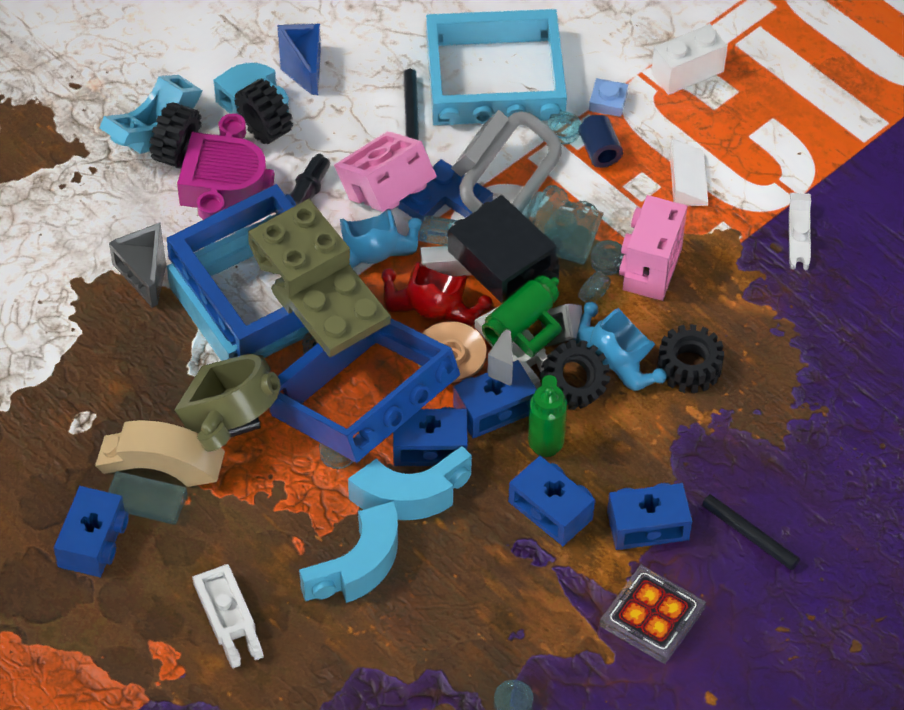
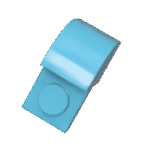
M239 64L213 79L215 102L229 114H238L236 109L239 107L235 105V94L260 78H263L264 81L268 80L270 86L274 85L277 88L276 93L278 95L281 93L284 98L282 99L284 104L288 105L289 98L285 90L276 85L275 70L264 64Z

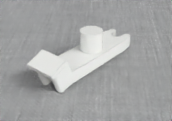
M790 193L789 264L791 269H795L796 262H802L804 270L809 268L811 258V194Z

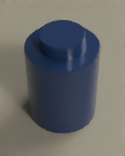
M591 115L587 117L579 126L578 132L592 164L599 168L615 164L621 159L623 149L610 119L604 115Z

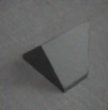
M161 223L130 233L109 243L113 266L152 308L158 305L166 270Z

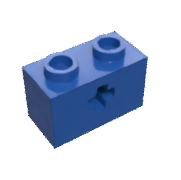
M519 360L513 362L511 386L489 377L488 373L475 378H466L453 386V407L456 409H467V430L472 439L529 416L530 401L537 389Z
M444 407L441 409H420L393 432L394 466H435L459 447L463 446L467 450V409Z
M541 456L536 458L509 482L508 502L561 546L569 542L593 520L595 499L590 491L582 485H576L566 477L564 471L557 464H550Z
M660 483L648 488H623L617 492L609 493L607 514L616 550L689 540L692 518L683 483Z
M79 486L54 545L58 568L101 578L106 564L111 565L114 560L117 536L119 533L123 534L128 524L129 513L125 511L121 495Z

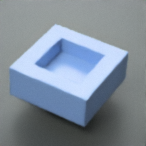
M596 78L589 102V111L621 117L628 93V84Z

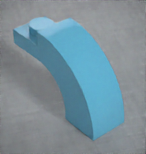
M179 74L158 76L152 92L137 109L126 114L104 116L99 128L109 134L110 139L116 144L129 146L139 154L149 152V148L153 145L150 144V138L154 136L152 130L153 127L157 126V117L162 116L161 110L164 107L166 108V105L171 102L194 109L203 90Z
M461 446L432 468L414 474L393 471L376 458L348 478L349 499L363 510L394 501L398 520H417L436 515L453 506V488L458 489L469 480L471 476L472 455Z
M394 501L358 511L359 533L361 537L349 553L340 558L299 570L301 591L305 601L315 598L326 599L335 592L342 591L344 599L348 603L366 595L381 583L395 561L398 548V517Z

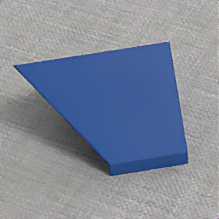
M320 24L277 25L280 70L311 95H318L321 57Z

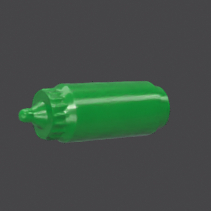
M541 275L525 283L486 317L485 324L482 325V332L485 338L494 346L503 331L506 329L510 330L512 342L514 341L529 357H534L562 332L561 325L547 312L559 297L557 288L559 279L557 277L549 279ZM539 319L546 327L529 341L522 333Z
M546 375L542 379V386L535 391L530 401L528 443L531 449L541 457L554 456L562 449L565 441L567 401L562 390L557 387V379L553 375Z

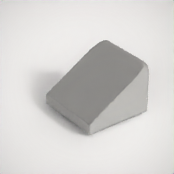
M564 304L547 311L561 325L562 332L548 343L546 347L577 338L582 315L581 305ZM541 322L543 330L546 326Z
M506 329L488 353L487 373L489 377L509 386L512 385L513 357L511 331Z

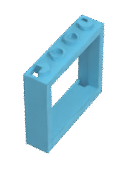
M557 9L426 14V41L433 125L484 124L498 110L507 117L522 111L531 113L541 121L566 120L567 94ZM549 41L554 91L442 95L439 46Z
M277 214L269 215L266 219L252 226L242 228L235 232V234L218 242H213L203 249L194 252V254L210 276L254 256L249 245L248 231L276 217ZM172 263L167 265L170 289L219 359L223 361L238 357L236 354L237 345H232L227 341ZM304 326L252 354L263 355L265 358L310 336L311 333Z

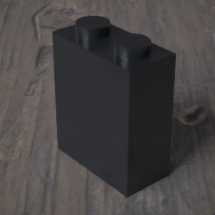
M500 195L491 202L482 204L476 212L465 219L457 220L448 229V252L501 303L506 301L529 280H534L541 275L544 276L556 268L557 246L503 195Z

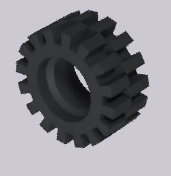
M260 78L239 90L235 94L236 100L234 101L235 105L239 107L236 109L238 114L242 115L245 119L249 133H254V138L257 141L260 140L262 144H270L292 130L293 123L290 121L292 115L287 112L289 107L283 103L282 99L284 98L281 93L279 95L276 93L277 88L274 85L270 86L268 80L264 81L263 78Z
M171 102L166 105V108L164 107L161 110L162 116H158L156 119L157 126L153 127L152 130L154 136L150 138V144L153 145L149 149L150 153H152V159L176 168H182L192 132L201 133L198 130L202 127V122H200L202 117L198 110Z
M690 324V330H686L685 326L681 325L678 326L677 333L674 329L668 331V336H664L661 340L658 368L665 370L667 374L666 380L669 379L668 386L672 389L678 384L679 392L685 393L686 387H691V393H697L698 386L703 391L709 389V384L714 386L717 383L718 377H720L724 359L722 341L717 342L718 336L714 332L708 336V328L702 327L700 332L696 331L697 325ZM687 352L700 355L704 362L698 365H688L678 360L677 356Z
M570 340L566 344L562 343L547 356V359L541 365V368H544V370L540 373V379H543L546 375L556 377L557 387L562 390L569 410H575L577 407L581 409L594 402L607 389L605 385L610 381V376H606V373L610 371L609 364L603 365L602 363L606 359L605 355L602 353L598 356L595 353L598 347L593 344L588 348L586 347L588 342L583 340L576 344V340ZM575 362L585 369L587 381L583 387H572L565 381L563 368L566 363Z

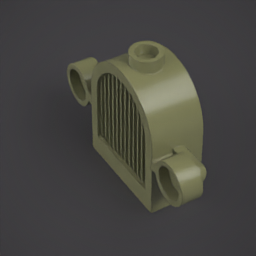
M246 354L203 365L176 406L175 412L187 429L199 433L197 438L207 452L215 451L230 440L231 434L228 431L229 429L237 428L253 421L272 406L280 391V381L274 372H270L271 368L263 355Z

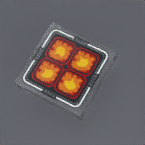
M640 565L600 619V627L666 664L704 611L706 601Z

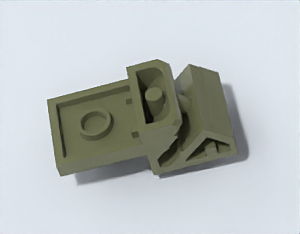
M310 199L248 231L249 245L260 269L281 275L280 278L275 280V284L271 286L274 296L288 313H295L329 357L336 355L390 324L391 315L349 265V246Z

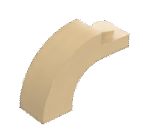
M158 421L124 422L121 433L104 436L95 466L103 474L134 468L155 469L174 476L186 487L217 482L225 451L219 448L215 451L207 452L197 438L199 433L181 426Z

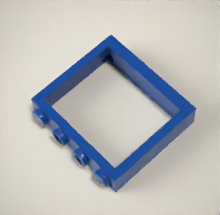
M277 184L166 238L169 260L201 302L227 341L232 346L237 345L236 354L238 356L252 354L303 328L304 325L294 312L288 313L282 307L246 326L194 252L274 212L279 215L296 206L291 195H285Z
M391 318L389 325L332 357H329L322 347L316 344L278 375L280 391L269 410L273 417L357 463L460 376V372L451 347ZM375 343L422 366L348 429L302 405L305 400Z

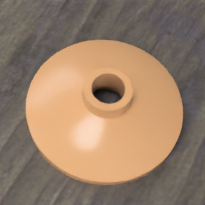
M441 322L432 325L422 333L452 348L460 372V376L453 382H459L472 377L483 367L486 360V344L480 333L471 326L460 322Z

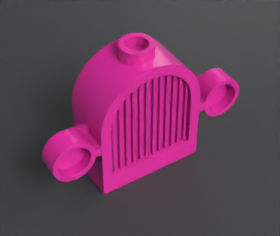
M227 114L219 120L220 135L192 132L177 182L180 206L197 208L198 215L203 220L274 185L275 171L266 169V160L262 150L253 142L244 139L246 136V122L241 115Z

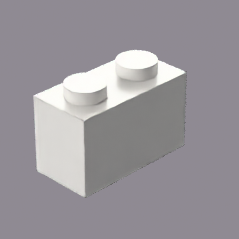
M711 24L705 25L655 46L651 74L664 91L670 95L724 72L728 45Z

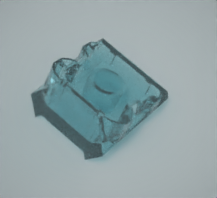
M550 185L543 192L534 193L524 216L557 246L556 255L559 258L584 265L604 212L598 211L593 204L587 201H579L577 203L568 201V196L563 189Z

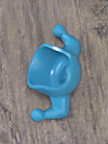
M387 209L375 217L359 221L340 219L343 240L350 248L349 265L353 269L360 263L375 264L386 260L390 256L414 254L418 248V234L422 229V221L418 218L410 219L408 222L410 230L407 236H403L397 231L391 209Z
M588 302L584 305V313L580 319L577 338L573 339L576 340V344L583 340L588 342L586 346L588 348L593 344L598 347L595 353L598 356L603 353L606 357L602 361L603 365L609 364L610 369L632 391L641 390L655 382L661 384L666 381L667 374L662 368H656L653 373L646 374L640 371V361L652 350L655 343L650 341L619 308L612 311L605 319L599 321L595 327H590L592 317L598 314V306L594 302Z

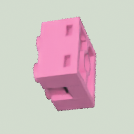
M390 131L385 132L334 165L349 200L359 204L364 202L365 205H370L371 208L381 212L396 208L400 204V200L409 194H415L424 190L427 183L437 177L422 141Z
M647 195L643 207H636L631 227L634 230L632 234L626 233L621 249V254L625 255L620 265L619 275L624 276V291L661 301L664 300L682 250L687 205Z

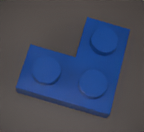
M440 159L433 166L437 177L428 182L424 190L415 194H409L400 200L397 208L412 218L420 219L422 225L444 205H447L466 218L472 212L465 206L460 196V184L465 174L461 177L451 169L452 165ZM479 183L474 185L473 193L480 202L484 204L493 201V193Z

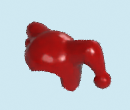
M416 262L407 287L398 291L394 285L396 272L390 268L382 272L384 304L386 309L391 312L414 310L425 318H443L451 322H460L473 326L475 320L481 316L484 310L490 309L493 305L492 299L489 296L482 295L478 299V304L471 308L465 306L462 296L467 280L466 275L462 277L446 275L429 269L420 262Z

